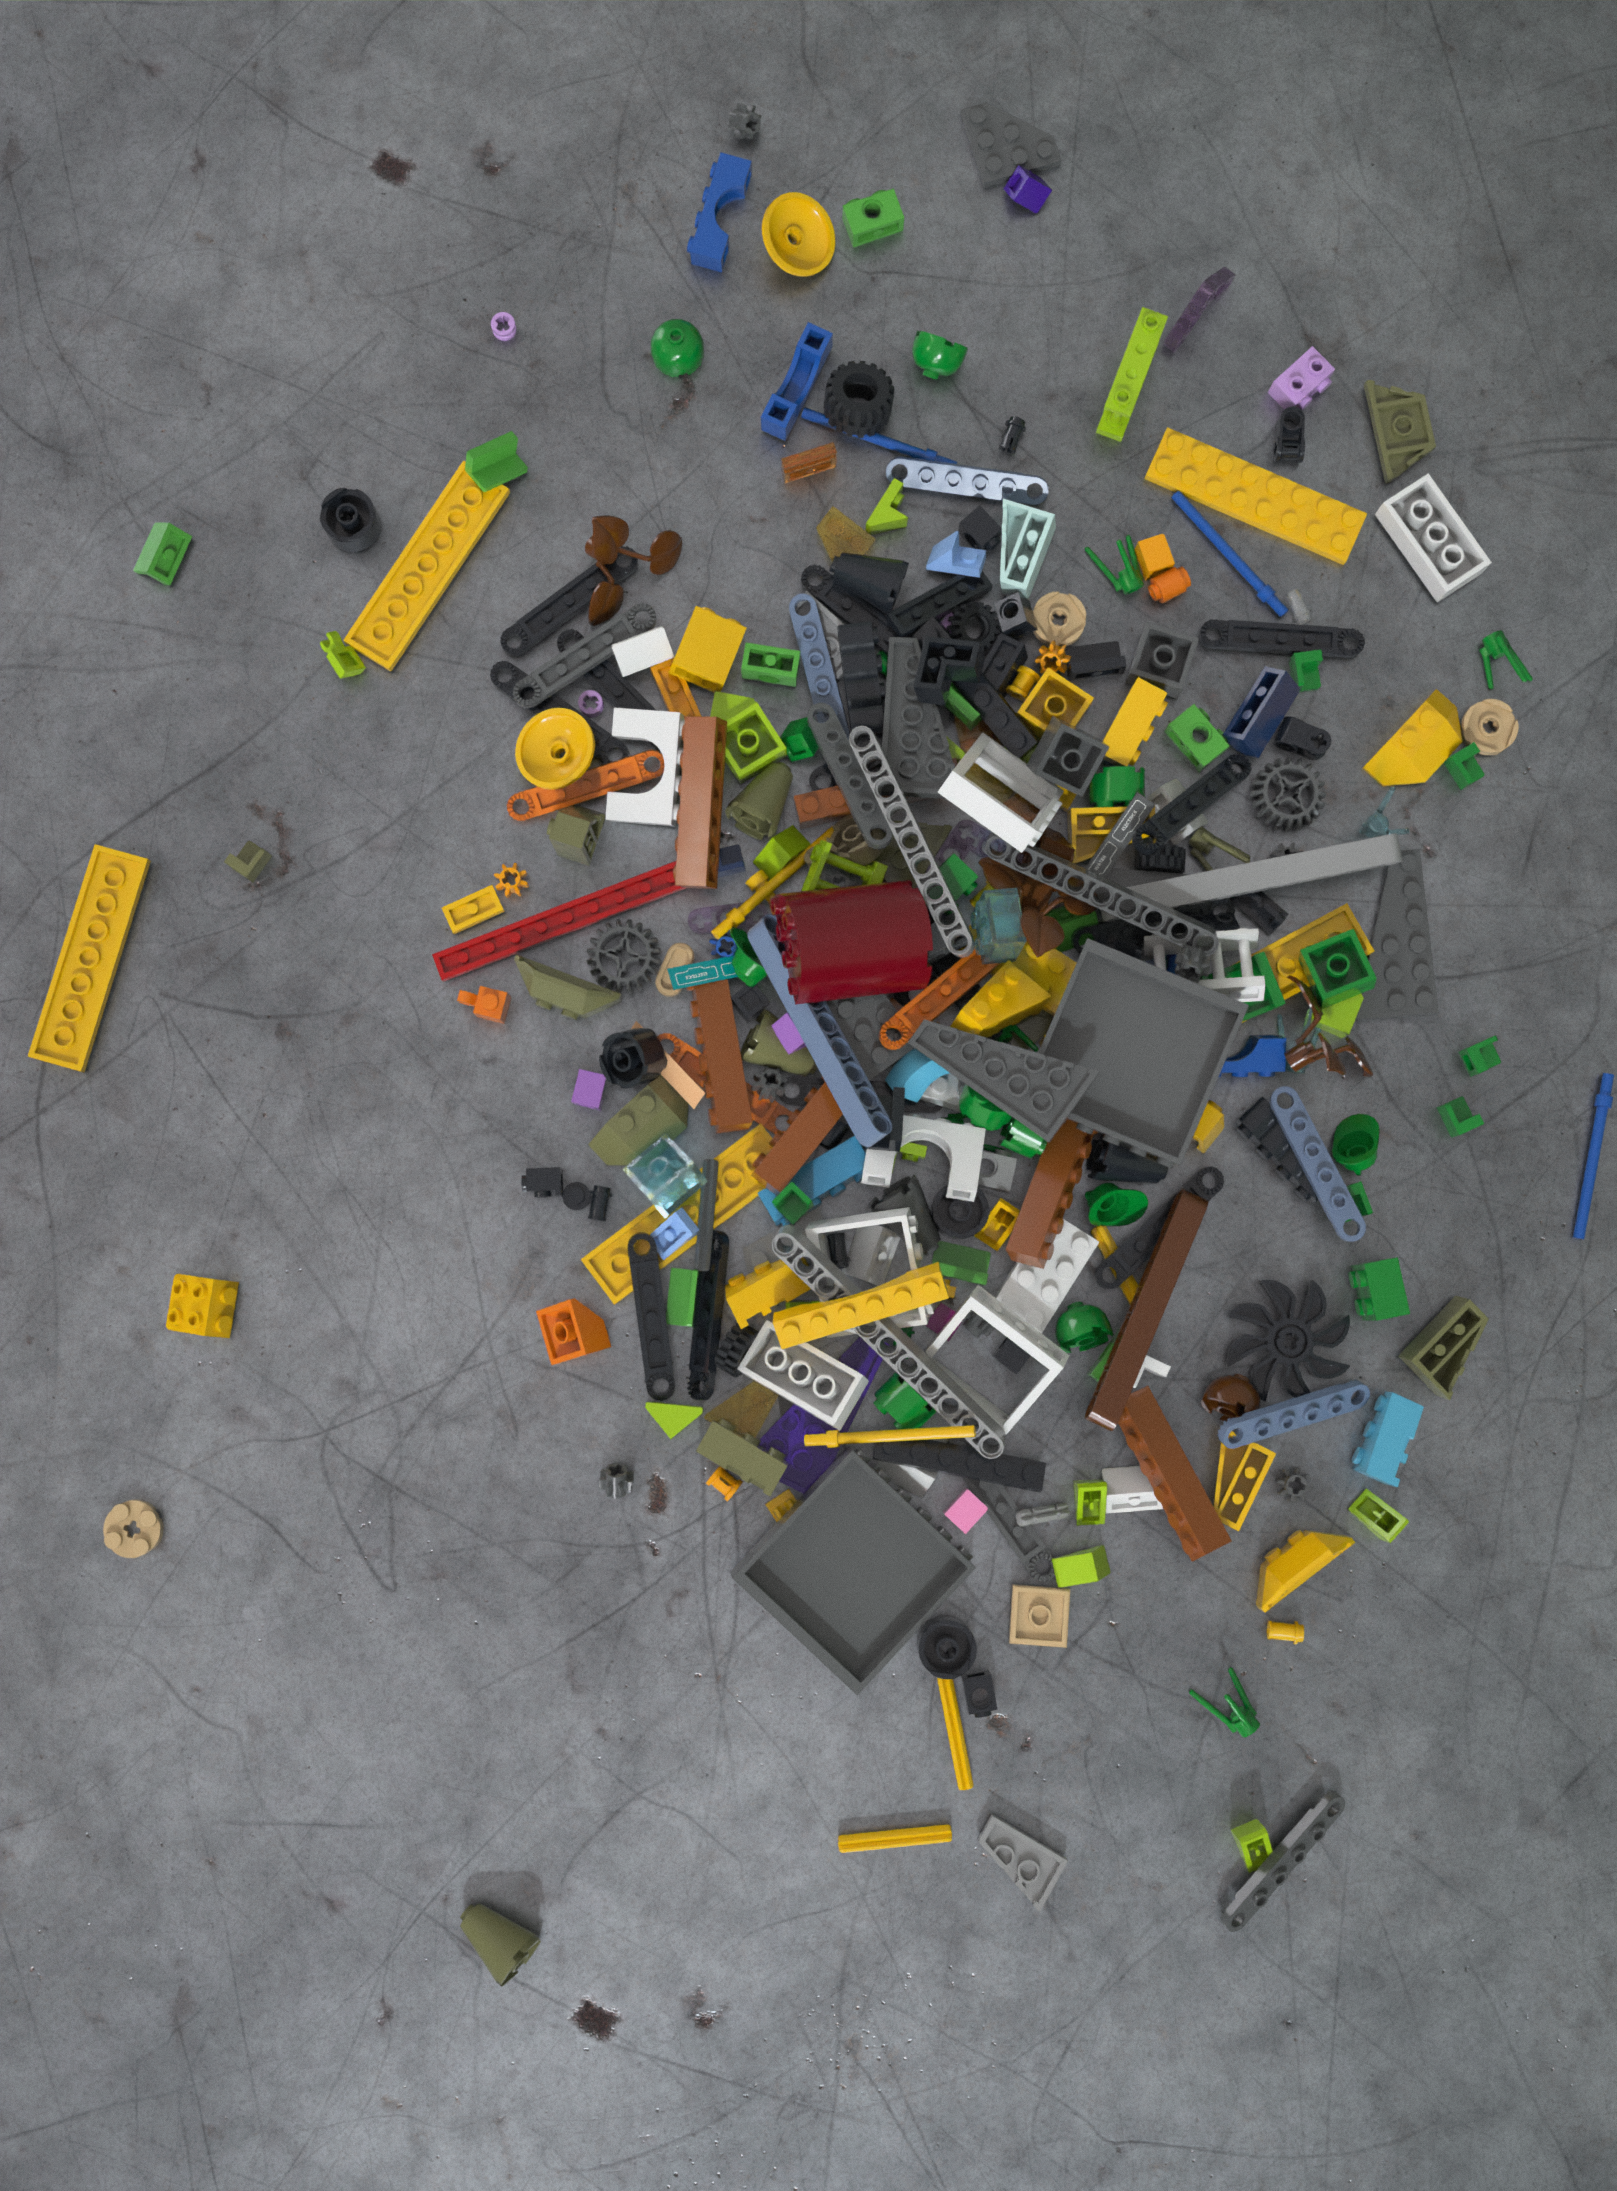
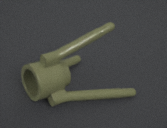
M1203 826L1195 832L1188 842L1193 847L1190 853L1199 860L1206 871L1213 870V868L1202 853L1204 852L1208 855L1215 846L1244 863H1250V855L1216 837Z

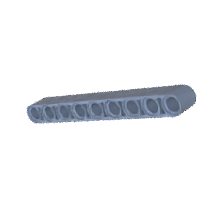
M767 914L749 929V942L856 1139L863 1146L871 1147L892 1131L891 1120L826 1001L795 1005L794 997L789 994L787 986L789 978L788 969L784 968L782 964V952L786 951L784 943L779 942L776 937V925H778L776 915Z

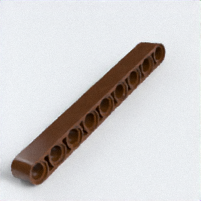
M1183 1188L1175 1197L1085 1412L1086 1420L1109 1431H1113L1117 1426L1209 1203L1208 1200Z

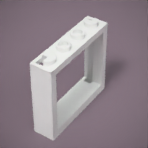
M982 733L950 773L938 793L1022 853L1028 844L1034 847L1049 822L1062 805L1059 798L1064 790L1034 774L1026 766L1025 762ZM974 763L1040 809L1032 823L1026 821L965 777Z
M910 1207L811 1221L805 1229L807 1238L828 1257L823 1234L825 1232L901 1221L911 1270L920 1268V1260H923L922 1244L917 1243L915 1233L918 1232V1222L915 1215L911 1216ZM830 1277L821 1278L826 1286H834L833 1280ZM933 1303L918 1309L889 1316V1318L899 1328L927 1325L930 1314H934ZM873 1321V1322L867 1323L866 1325H868V1326H874V1325H876V1322ZM852 1328L841 1332L828 1335L827 1338L854 1335L857 1333Z
M979 1285L976 1286L924 1351L1002 1427L1005 1435L1060 1373L1070 1356ZM970 1310H973L1048 1368V1371L1009 1416L933 1358ZM930 1377L927 1378V1379L932 1380L934 1383L938 1384L935 1379L930 1378Z

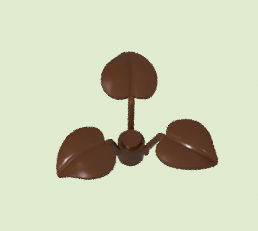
M610 515L592 517L593 536L587 540L585 552L597 560L596 566L603 571L608 582H600L593 591L589 606V625L596 626L612 618L619 611L623 602V588L618 584H614L615 580L605 567V564H612L616 560L618 553L650 562V572L653 574H665L674 567L681 554L682 537L678 533L666 530L658 534L651 544V555L645 556L620 548L626 543L629 536V526L626 521Z
M990 857L982 858L978 862L983 869L986 880L996 891L1005 895H1013L1017 891V902L1013 909L1016 915L1009 924V930L1015 937L1026 939L1037 958L1057 948L1064 940V931L1059 922L1050 916H1044L1058 903L1064 902L1066 909L1075 915H1088L1097 909V907L1058 889L1056 890L1060 897H1057L1040 913L1031 906L1021 908L1024 894L1021 886L1027 883V875L1003 865ZM1075 877L1068 879L1069 884L1073 887H1079L1084 883Z
M1291 975L1286 977L1298 985L1314 1015L1313 1022L1295 1040L1297 1045L1284 1052V1056L1292 1069L1297 1072L1316 1060L1326 1058L1327 1071H1334L1345 1075L1346 1070L1338 1053L1347 1051L1354 1055L1359 1065L1363 1068V1076L1372 1077L1374 1075L1362 1050L1350 1037H1345L1348 1045L1336 1049L1332 1048L1329 1041L1320 1032L1317 1035L1323 1047L1316 1049L1310 1040L1306 1043L1304 1042L1324 1014L1315 994L1304 982Z

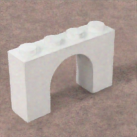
M614 708L612 736L617 739L642 740L654 743L663 755L665 767L660 782L648 792L641 794L607 792L605 820L676 827V815L680 808V804H678V785L682 778L680 776V756L683 753L681 732L685 724V716L682 713Z
M918 1114L903 1115L901 1147L912 1141L925 1140L942 1148L950 1163L946 1197L974 1202L978 1187L986 1129L975 1127L971 1123L955 1124L942 1118L930 1120L924 1119ZM867 1149L861 1183L889 1188L894 1158L897 1152Z

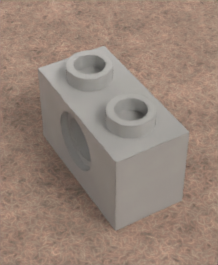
M995 1149L994 1153L983 1151L981 1160L990 1161L993 1165V1171L989 1175L979 1173L978 1187L1009 1193L1017 1158H1012V1153L1004 1150Z

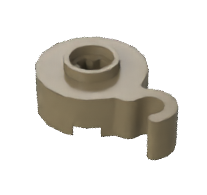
M852 814L834 824L832 827L834 832L826 840L832 843L830 853L863 866L876 859L884 849H873V847H869L865 843L864 837ZM875 828L870 833L872 838L876 840L885 838V833L882 829ZM814 846L807 850L804 855V861L809 869L812 864L810 856Z

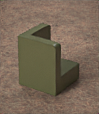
M247 841L236 857L230 853L224 863L253 883L272 855L252 841Z

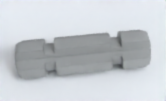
M1061 1502L1054 1505L1050 1504L1032 1509H1023L1017 1511L1015 1517L1019 1526H1027L1055 1519H1064L1069 1516L1070 1512L1067 1503Z

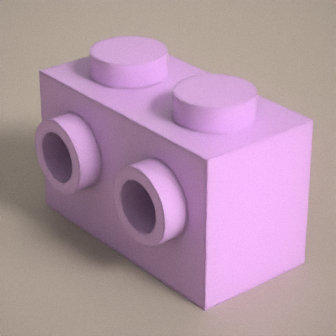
M1312 346L1273 381L1268 394L1284 410L1292 406L1304 410L1313 400L1311 398L1313 394L1317 391L1321 394L1332 383L1330 377L1335 368Z

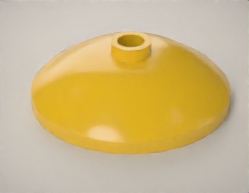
M798 192L782 194L767 207L762 220V236L767 252L772 260L785 272L794 276L808 277L822 271L831 261L835 250V232L831 219L825 209L812 197Z
M552 708L542 711L531 718L519 734L515 748L517 766L521 774L537 787L553 790L569 786L577 781L591 764L595 750L594 734L588 722L581 715L570 709ZM562 752H565V755L562 758H559L560 754Z

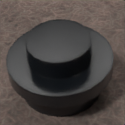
M573 1182L565 1187L562 1198L568 1208L581 1210L589 1204L591 1193L589 1188L583 1183Z

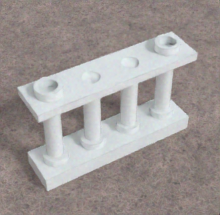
M1258 928L1216 931L1219 945L1215 953L1211 955L1213 979L1200 980L1197 984L1241 1002L1264 1001L1265 979L1264 976L1253 975L1250 949H1257ZM1155 934L1144 936V956H1154V965L1158 968L1166 970L1165 955L1177 953L1184 955L1186 948ZM1202 935L1197 943L1201 946H1208L1212 943L1213 938L1209 935ZM1239 950L1242 977L1225 978L1222 951Z

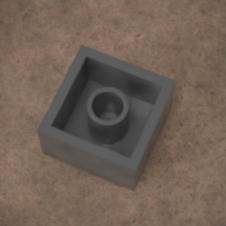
M1146 621L1125 682L1133 685L1139 677L1167 692V696L1178 699L1183 691L1199 638Z
M1053 716L1026 766L1034 774L1083 797L1109 746L1101 739Z

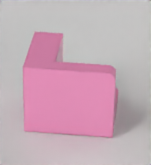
M965 1487L943 1513L966 1534L985 1514L988 1508Z

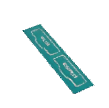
M733 956L668 968L673 990L738 977L731 964Z

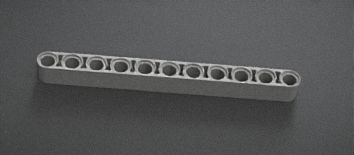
M1389 834L1126 888L1175 909L1403 862L1398 835ZM1110 892L1097 894L1098 898L1105 899L1109 896ZM1125 899L1119 906L1123 910L1129 911L1136 904L1131 899ZM1101 910L1103 922L1121 919Z
M785 1225L779 1229L772 1240L774 1253L824 1302L862 1292L798 1228L792 1225ZM780 1237H789L793 1241V1246H785L781 1242ZM801 1258H811L814 1262V1265H804L801 1261ZM830 1277L835 1285L826 1286L821 1278ZM889 1317L876 1320V1325L874 1326L863 1324L852 1328L951 1426H968L969 1424L965 1421L966 1418L976 1419L978 1421V1424L975 1425L976 1437H965V1439L982 1456L995 1459L1003 1453L1006 1435L1002 1427ZM887 1337L895 1340L896 1345L888 1346L884 1343L883 1339ZM913 1358L917 1364L909 1366L903 1359ZM933 1378L938 1384L930 1386L925 1383L924 1379ZM954 1398L958 1404L954 1406L948 1405L944 1399ZM995 1438L999 1443L997 1445H990L985 1439Z

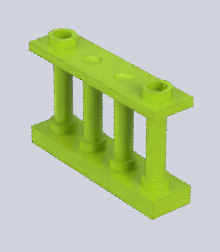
M1142 307L1105 403L1104 412L1096 433L1119 442L1122 441L1168 316Z
M821 840L819 845L816 844L811 852L810 860H812V864L801 891L839 888L837 885L819 879L825 863L860 876L861 880H863L861 885L882 883L888 866L876 861H872L866 866L860 865L830 853L832 843Z

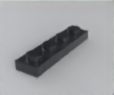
M983 571L980 578L957 575L887 613L886 620L898 637L906 638L917 632L932 616L941 619L952 613L954 609L959 608L958 606L970 603L990 592L993 585Z

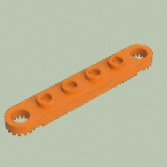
M647 750L588 769L577 781L564 788L551 790L536 786L517 792L509 798L507 811L514 820L524 821L605 795L607 792H615L657 778L664 773L663 755L657 750ZM651 756L658 758L660 761V768L654 772L648 771L644 766L646 758ZM524 799L529 804V810L524 814L517 813L513 808L514 801Z
M998 934L988 936L974 948L972 954L961 958L882 1025L879 1031L881 1044L890 1050L902 1048L908 1043L924 1019L933 1022L1006 960L1010 952L1008 940H1005L1003 936L1001 937ZM998 944L1002 948L1003 953L993 956L988 951V945ZM891 1028L897 1029L901 1033V1039L896 1042L891 1041L886 1037V1031Z
M670 1033L658 1035L657 1038L660 1042L670 1040L674 1043V1051L669 1055L697 1085L703 1088V1083L707 1082L706 1072H701L699 1055H702V1053ZM746 1082L752 1120L758 1124L761 1123L765 1129L776 1135L779 1131L775 1126L776 1119L781 1115L790 1117L793 1112L775 1100L773 1103L769 1099L758 1100L759 1095L757 1091H752V1085Z

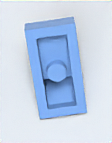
M956 531L933 546L926 570L980 578L986 560V550L959 546V531Z
M680 1208L650 1235L655 1240L657 1253L665 1260L696 1236L699 1228L685 1210Z

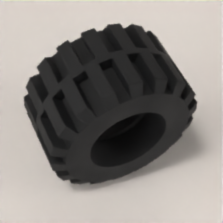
M849 361L847 366L844 364L839 365L838 370L832 371L826 384L823 407L825 418H829L828 423L831 427L836 426L837 432L840 434L845 432L847 433L846 436L851 438L852 435L864 438L866 434L871 437L875 435V430L878 432L882 431L884 425H887L889 422L895 390L890 376H885L886 371L882 368L878 370L876 364H865L866 361H860V363ZM858 396L867 399L869 402H855L849 399V397Z

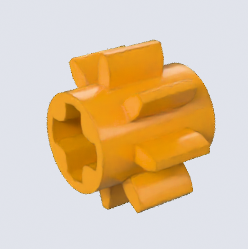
M1053 640L1049 648L1044 645L1040 647L1039 652L1042 655L1037 656L1035 659L1036 663L1041 664L1042 669L1040 673H1044L1047 668L1054 672L1059 670L1065 673L1067 666L1064 663L1069 662L1071 656L1066 655L1064 651L1066 645L1058 646L1055 640ZM1055 656L1057 660L1051 662L1049 658Z
M514 863L512 868H507L502 864V872L494 874L495 878L500 880V883L495 886L498 891L505 889L506 898H509L511 893H516L521 897L520 890L523 887H529V884L523 881V878L528 873L526 870L518 872L517 863ZM511 875L515 878L516 882L512 886L508 883V877Z

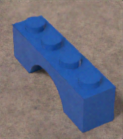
M720 152L718 162H713L710 171L711 185L710 187L706 186L703 193V211H698L695 219V228H697L695 237L690 236L687 252L690 253L692 265L723 272L730 249L729 235L719 227L716 219L720 210L726 204L735 200L745 199L752 177L751 160Z
M807 323L796 345L794 357L787 375L777 392L772 393L761 415L762 431L781 440H787L832 349L833 333L812 323Z
M1250 1035L1245 1046L1238 1053L1226 1058L1219 1077H1221V1073H1231L1233 1077H1248V1072H1258V1076L1273 1077L1275 1072H1285L1286 1058L1284 1052H1286L1287 1038L1279 1035Z

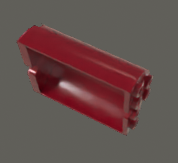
M905 880L781 893L771 898V913L776 915L778 923L776 925V937L779 942L784 943L786 951L782 952V964L784 968L788 969V991L790 995H793L795 1005L921 990L927 987L932 972V965L927 961L928 951H933L932 930L924 898L918 888H912V881Z

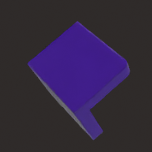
M1018 165L1003 188L1013 201L1034 213L1039 212L1052 192V189L1041 177Z

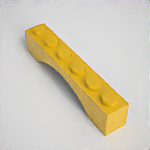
M939 1262L911 1270L887 1283L854 1295L826 1302L800 1304L774 1312L773 1325L781 1349H785L945 1300L949 1296Z

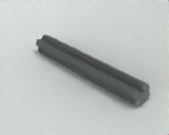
M705 1159L703 1161L698 1217L699 1231L697 1232L694 1264L695 1270L709 1271L719 1165L718 1161L714 1159Z

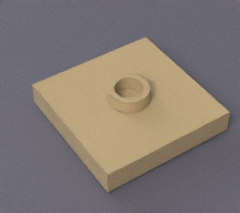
M1012 1584L1009 1643L1067 1648L1070 1589Z

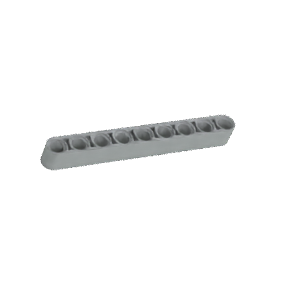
M858 726L849 735V742L947 948L957 957H968L972 954L975 947V942L877 737L870 728ZM863 735H869V744L865 747H858V739ZM875 760H881L882 768L878 772H870V764ZM893 785L895 788L893 795L888 798L882 797L881 791L883 787ZM899 810H905L907 813L906 819L901 823H895L893 821L894 814ZM911 835L918 836L919 842L917 846L911 849L906 848V839ZM924 860L930 861V870L925 874H919L917 871L918 864ZM941 886L943 887L942 896L936 900L931 899L929 896L931 888ZM947 911L955 912L956 916L955 921L950 925H944L941 921L942 915ZM961 936L966 937L968 940L967 947L964 950L956 951L953 946L955 939Z

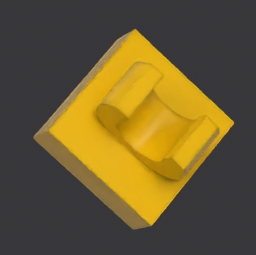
M788 1488L765 1503L775 1521L778 1522L796 1503L797 1499Z

